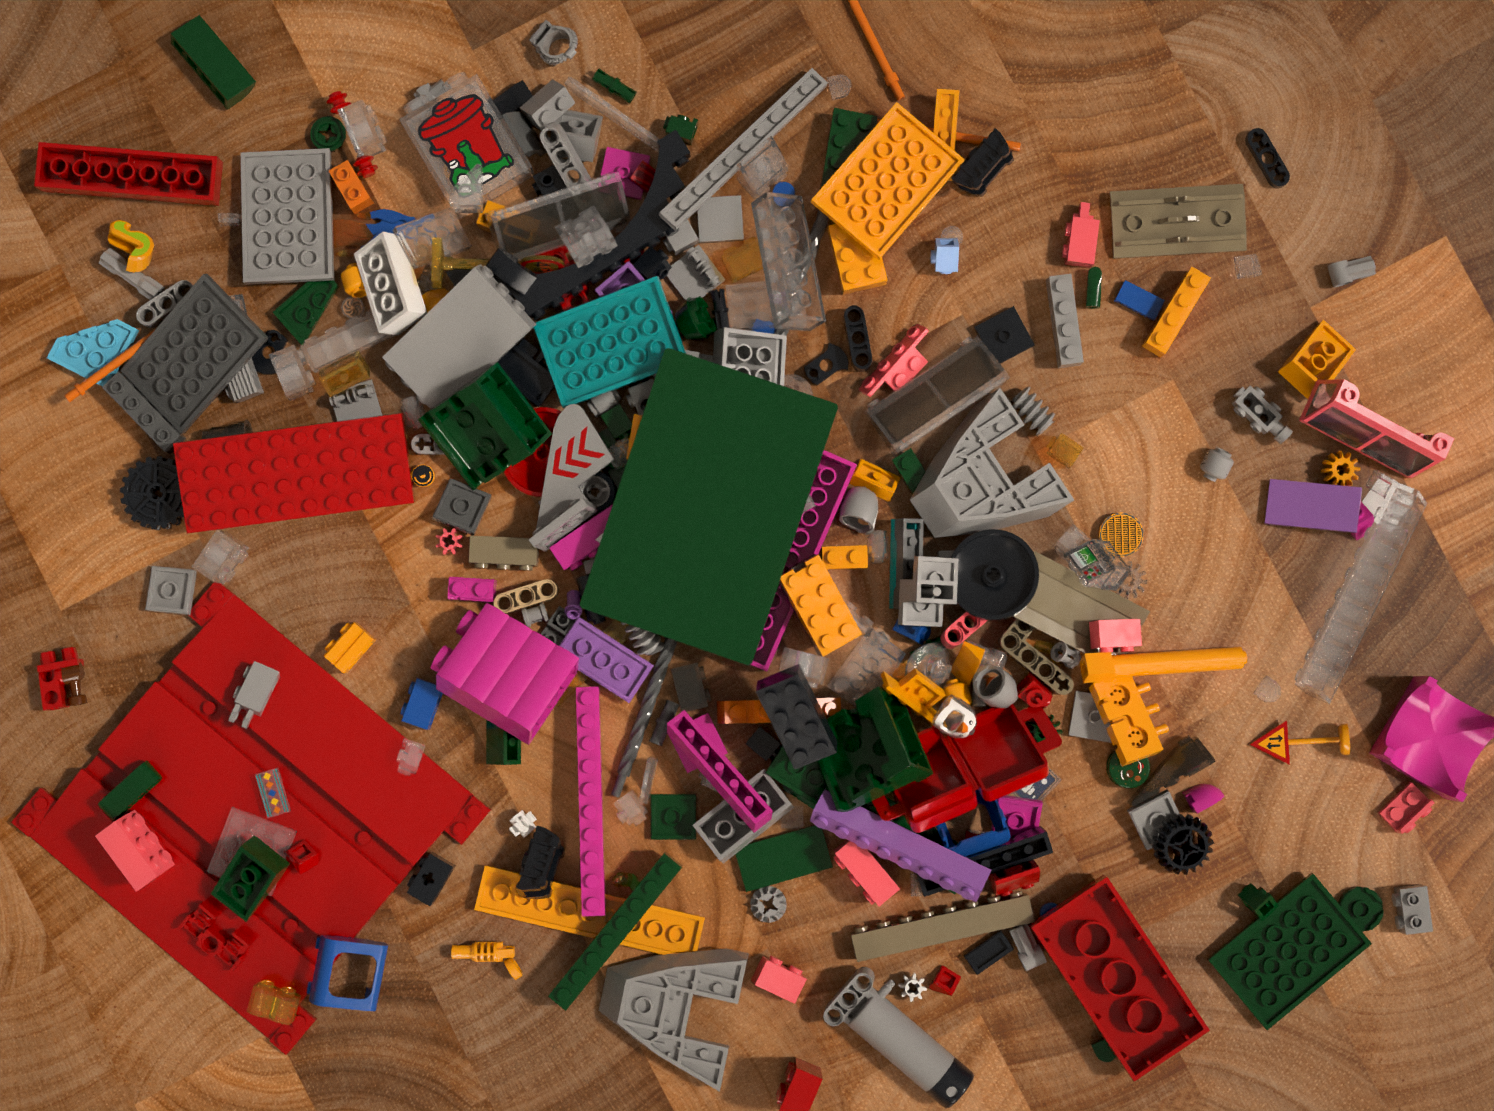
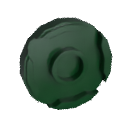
M1356 886L1350 888L1341 895L1338 901L1339 905L1362 932L1373 930L1383 918L1382 899L1375 891L1367 887Z

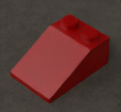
M1034 860L990 874L988 878L996 896H1007L1013 893L1012 890L1018 888L1028 889L1033 887L1034 883L1039 882L1040 868Z

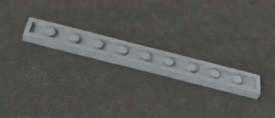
M811 68L661 210L659 216L676 231L824 90L828 82Z

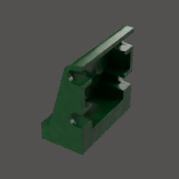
M498 362L485 369L481 374L435 405L418 419L472 490H475L483 482L486 483L503 473L510 465L514 466L532 455L552 435V432Z
M878 686L855 701L856 708L851 710L843 708L827 718L838 741L837 753L818 760L835 807L840 812L851 811L913 781L921 782L934 774L906 705L904 706L895 695H889L883 688Z

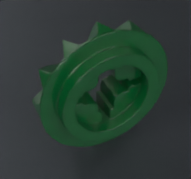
M325 116L313 124L310 132L311 140L318 149L330 148V151L335 152L336 149L343 146L346 139V129L339 119ZM331 126V132L336 136L330 137L327 142L326 137L321 133L328 132Z

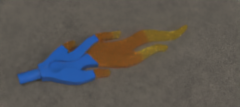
M381 209L356 214L358 218L364 220H382L376 224H364L344 219L333 220V248L348 245L358 246L356 249L338 252L339 256H354L355 252L382 232L402 235L405 240L410 234L418 231V228L435 225L434 218L429 216L416 219L396 211Z

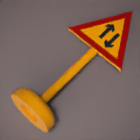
M1286 720L1249 744L1289 765V745L1338 743L1340 753L1342 755H1350V736L1347 723L1339 725L1338 737L1288 739Z

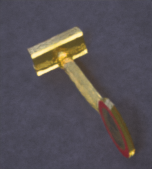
M432 238V287L442 288L444 270H453V268L473 269L480 264L486 266L490 259H464L444 256L442 238ZM534 255L518 261L519 264L535 274L564 268L563 260L553 256Z

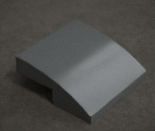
M509 112L502 115L528 158L536 153L540 157L547 153L533 126L522 112Z

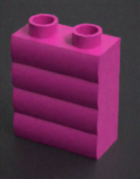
M486 603L479 614L469 610L464 615L456 630V633L462 636V639L455 649L452 650L445 645L434 658L431 669L437 672L436 689L529 745L576 676L579 658L543 635L531 630L518 620L509 617L498 608Z

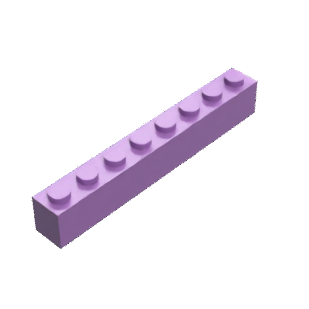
M825 789L813 809L810 822L814 823L817 827L833 832L839 838L847 839L862 849L872 851L880 858L888 859L903 869H909L923 879H929L944 889L960 894L967 900L977 902L990 875L991 869L892 821H883L879 815L861 806L848 812L837 811L830 791Z

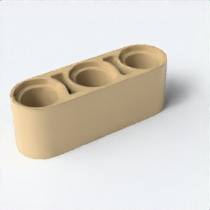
M541 580L497 595L494 599V607L505 614H509L556 598L559 589L552 580ZM545 584H551L554 588L550 596H544L542 593V587ZM528 590L532 594V599L528 603H523L520 596L522 592ZM504 597L509 598L511 602L510 607L506 610H502L499 606L500 600Z

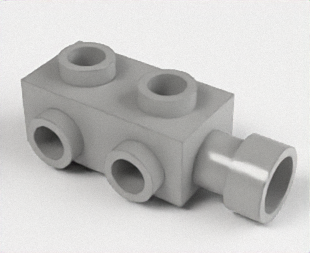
M1242 386L1233 395L1236 398L1231 403L1235 407L1234 411L1240 417H1246L1251 422V428L1257 433L1261 432L1264 435L1270 431L1279 444H1282L1293 433L1287 425L1284 426L1279 421L1283 417L1280 414V407L1274 402L1269 404L1263 398L1265 393L1259 387L1255 386L1253 388L1248 386L1245 389ZM1245 399L1250 401V407L1243 403ZM1261 415L1266 417L1265 423L1260 420Z

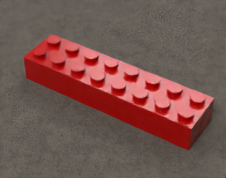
M38 142L34 186L42 192L219 206L223 162L217 156Z

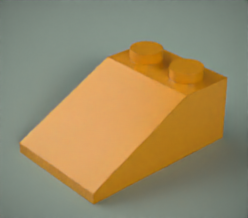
M1322 320L1290 355L1278 373L1309 399L1316 381L1335 379L1356 349L1326 321Z

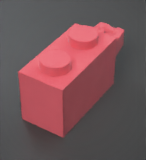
M1081 202L1078 214L1074 213L1070 223H1066L1065 236H1068L1067 245L1064 244L1062 249V258H1065L1064 265L1091 268L1094 265L1100 220L1093 219L1094 216L1089 215L1090 203Z

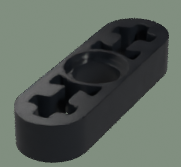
M1260 128L1252 129L1245 138L1248 149L1270 186L1273 188L1284 187L1290 179L1288 169L1266 132ZM1253 134L1256 137H1261V140L1259 141L1261 147H1263L1264 145L1267 146L1266 148L1262 149L1259 153L1257 152V150L1260 148L1259 144L1257 142L1253 143L1251 140L1254 137ZM1262 154H1272L1273 163L1265 164L1262 161ZM1276 164L1278 165V167L1275 168V171H1268V169H1271ZM1276 173L1278 175L1282 174L1284 176L1281 179L1282 183L1280 182V180H1274Z

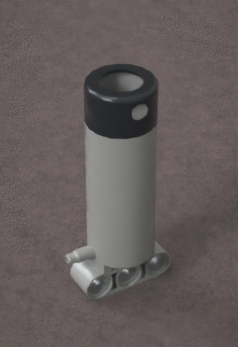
M868 967L859 968L826 1005L823 1015L824 1021L830 1026H838L842 1022L846 1023L945 1109L950 1108L966 1092L974 1079V1073L885 998L895 985L893 980H889L877 991L873 988L874 972ZM866 976L870 982L862 984L859 982L858 977ZM847 992L852 993L855 999L851 1001L846 1000L843 994ZM831 1009H836V1010H838L839 1013H840V1016H838V1017H833V1016H831V1015L829 1014V1010H831Z

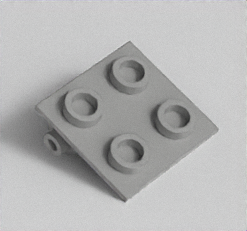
M698 245L695 248L691 247L686 252V255L672 264V268L667 275L668 279L685 300L689 297L696 298L701 296L703 298L725 281V278Z
M372 379L329 392V401L334 408L337 421L382 415Z

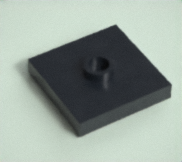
M1014 306L974 327L995 367L1035 346Z

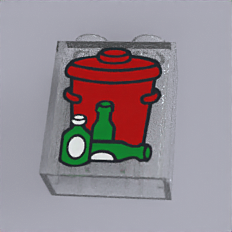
M465 72L458 73L442 84L445 93L430 101L427 95H421L408 102L403 107L407 115L399 119L458 219L482 207L487 203V200L492 201L535 175L532 165L479 76L476 74L468 79Z

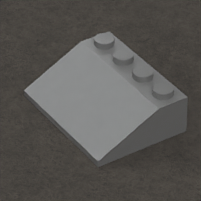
M726 327L721 328L714 333L713 363L784 386L787 336Z

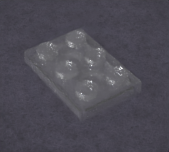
M452 207L398 225L392 230L413 269L469 250L472 246Z

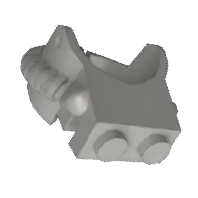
M547 20L540 24L539 29L531 35L529 40L536 47V53L540 54L541 59L553 66L567 61L566 59L568 58L572 59L577 53L575 49H577L578 38L574 30L568 27L552 26ZM561 38L570 40L569 48L565 53L559 55L549 54V48L555 40Z

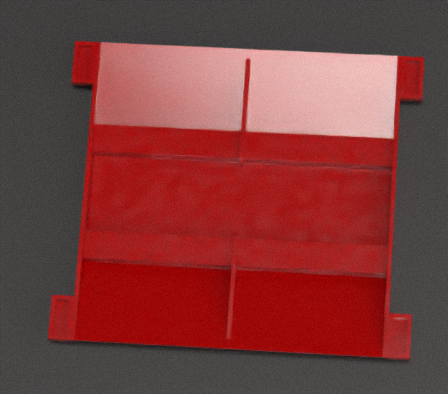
M215 580L192 607L191 615H188L203 628L172 661L174 665L160 681L154 682L100 746L98 755L87 768H83L78 772L59 799H56L45 788L41 787L11 823L26 836L35 840L264 1034L281 1052L287 1055L317 1020L300 1005L308 995L306 993L308 982L313 981L319 950L315 949L317 936L356 938L444 831L462 845L491 809L220 581ZM256 661L279 671L280 678L261 717L254 714L246 729L242 727V721L248 711L241 708L238 718L234 723L229 721V717L235 707L234 692L238 685L242 687L245 681L243 674L247 666H252L253 662ZM148 761L163 778L121 817L133 810L144 818L149 830L158 837V842L163 849L170 853L175 865L136 892L95 837L113 823L98 806V803L138 766ZM265 773L271 775L269 780L263 778ZM259 774H260V777H261V781H262V784H263V788H262V785H261V782H260ZM275 777H276V780H277V783H278V787H279V790H280V794H279V791H278V788H277V784H276V781H275ZM268 781L274 783L271 788L266 786ZM270 790L276 792L273 797L268 795ZM265 795H266V798H267V801H268V805H269V808H270V812H269V809H268V806H267V802H266V799H265ZM273 798L279 800L276 805L271 803ZM275 807L281 809L278 814L273 812ZM255 835L290 864L250 919L245 922L215 898L211 892L240 846ZM305 839L318 853L319 863L305 873L299 874L285 851ZM203 901L219 913V916L214 920L212 919L210 923L227 940H232V932L238 929L252 941L251 945L243 953L245 958L231 973L228 972L231 967L217 955L211 958L195 944L198 939L185 928H182L180 931L178 929L186 916L191 912H195ZM207 937V944L215 948L217 946L215 938ZM342 953L338 954V955L334 958L333 964H334V963L337 961V959L342 955Z

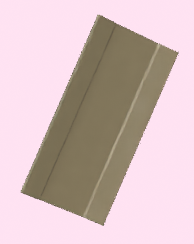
M1243 184L1109 192L1113 259L1247 250Z
M1033 551L1039 567L1038 588L1029 605L1013 617L1083 653H1099V649H1091L1089 622L1097 620L1140 619V625L1144 624L1150 613L1149 610ZM1114 648L1113 652H1111L1112 655L1129 653L1120 652V648Z

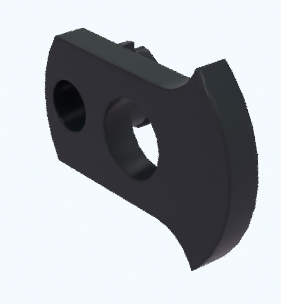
M267 330L266 335L269 338L252 356V361L257 372L273 375L278 373L276 371V364L288 340L277 330ZM274 335H278L280 340L272 341ZM269 346L275 349V355L271 359L263 356L264 349Z
M828 343L827 351L804 367L805 374L813 384L818 386L837 371H848L847 356L840 347ZM824 359L830 360L833 364L832 369L828 372L820 368V362ZM814 370L818 375L817 377H811L809 373Z

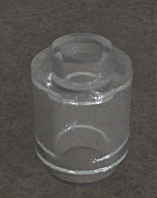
M416 395L401 400L402 406L400 409L407 428L412 427L413 430L423 428L418 419L426 412Z
M874 530L867 537V554L871 563L882 564L885 563V559H889V537L887 536V531Z

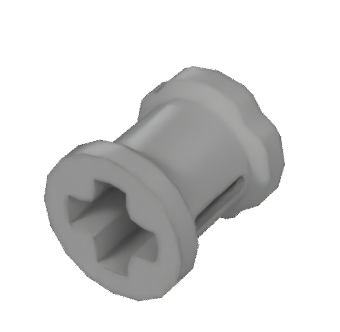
M543 602L539 606L530 609H521L527 627H531V624L543 620L545 622L549 621Z
M1063 642L1056 643L1051 650V658L1056 662H1063L1069 669L1074 668L1080 662V652L1076 649L1068 648L1067 644Z

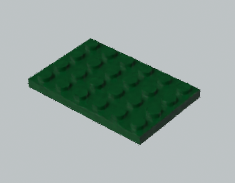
M1312 872L1276 901L1279 907L1263 922L1257 917L1207 958L1266 1030H1269L1372 944Z

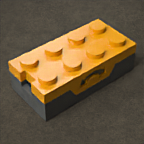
M813 554L783 571L779 585L817 655L824 657L862 635L818 554Z

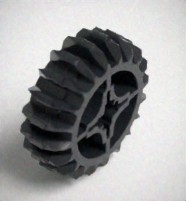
M1178 814L1176 820L1173 816H1170L1169 823L1162 821L1163 829L1156 828L1159 835L1153 836V840L1157 842L1152 845V848L1156 851L1154 857L1159 859L1158 863L1163 867L1165 866L1168 872L1173 870L1175 874L1179 875L1182 872L1184 875H1187L1190 869L1196 873V866L1203 867V860L1210 861L1207 853L1213 852V849L1209 847L1214 844V841L1210 838L1212 832L1198 817L1193 818L1190 814L1184 817L1182 814ZM1192 830L1197 832L1198 843L1192 840ZM1168 846L1174 849V859L1168 855Z

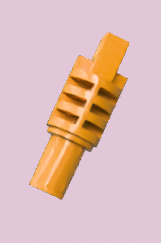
M475 942L472 945H452L451 957L452 959H472L474 962H503V958L515 957V946L503 945V942Z

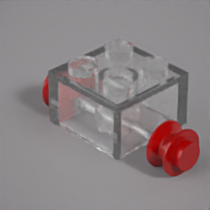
M341 91L333 92L329 95L326 103L332 104L331 113L339 114L354 150L358 154L357 159L353 163L354 167H359L360 169L357 176H363V178L371 177L375 174V170L378 169L377 165H372L371 163L374 160L373 156L387 151L384 145L387 143L385 134L380 126L376 125L379 122L377 115L371 105H366L363 99L351 104L344 100L347 97V93H341Z

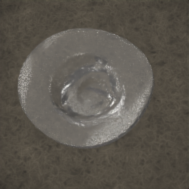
M929 643L921 646L908 659L905 676L916 668L939 687L943 688L949 680L950 672L952 671L947 648L940 643Z

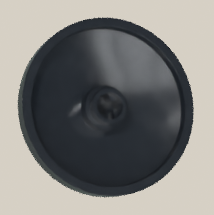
M998 529L979 531L963 540L951 556V558L958 559L957 603L974 617L995 621L1015 616L1029 605L1037 591L1039 567L1035 554L1023 539L1013 533Z

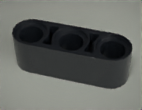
M852 305L846 309L843 321L852 367L858 372H864L870 368L872 353L863 309L857 305ZM856 312L859 314L860 320L852 322L848 319V314ZM854 334H861L864 342L856 344L852 341V336ZM857 356H865L868 363L865 366L858 365L856 363Z

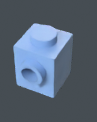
M935 238V250H931L930 263L934 264L935 272H940L941 274L958 272V238Z

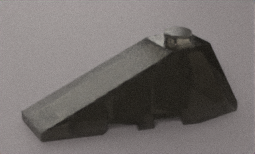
M1188 735L1178 741L1179 745L1173 748L1128 800L1129 805L1135 806L1158 794L1163 786L1167 788L1177 784L1180 780L1179 777L1182 775L1184 777L1194 775L1216 762L1214 757L1198 737L1191 738Z

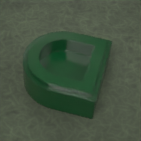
M1104 1038L1090 1044L1099 1060L1111 1062L1116 1058Z

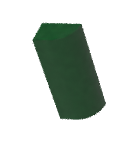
M200 15L171 33L172 46L227 110L244 99L252 91L256 84L254 78Z

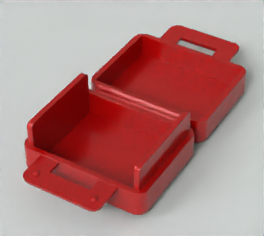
M1014 704L1007 708L992 707L974 715L976 724L965 738L944 737L939 732V729L932 726L917 734L934 774L921 782L913 781L892 791L891 793L897 804L891 807L884 795L872 802L883 821H890L904 815L911 830L915 833H921L975 809L978 804L976 790H979L984 800L991 802L1046 778L1049 774V768L1044 753L1058 748L1062 744V739L1042 706L1037 708L1028 707L1021 711H1017ZM1034 719L1045 740L1036 743L1024 722ZM960 722L951 725L949 730H955Z

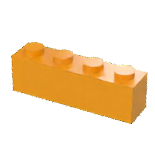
M1194 267L1187 270L1144 341L1143 348L1160 358L1166 354L1211 277Z

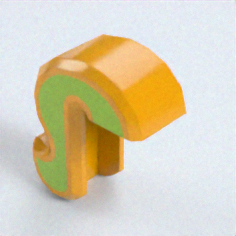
M115 220L109 226L108 242L131 254L128 258L126 271L134 273L146 269L153 256V239L144 232L130 231V223L123 220Z

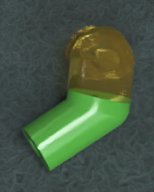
M619 872L612 878L614 886L630 887L632 891L640 883L632 873Z

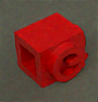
M1031 672L1017 685L1018 697L1030 707L1037 708L1042 706L1044 709L1050 704L1053 697L1050 688Z

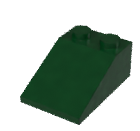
M254 835L240 846L211 894L247 922L280 880L290 863Z

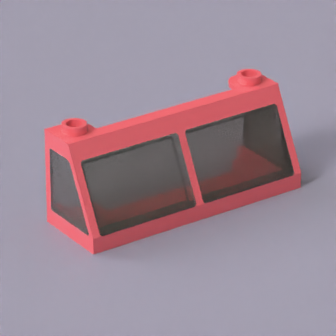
M1345 379L1317 380L1299 419L1300 422L1406 478H1413L1445 460L1454 441L1453 437L1445 433H1436L1434 435L1414 434L1357 403L1359 399L1358 388Z

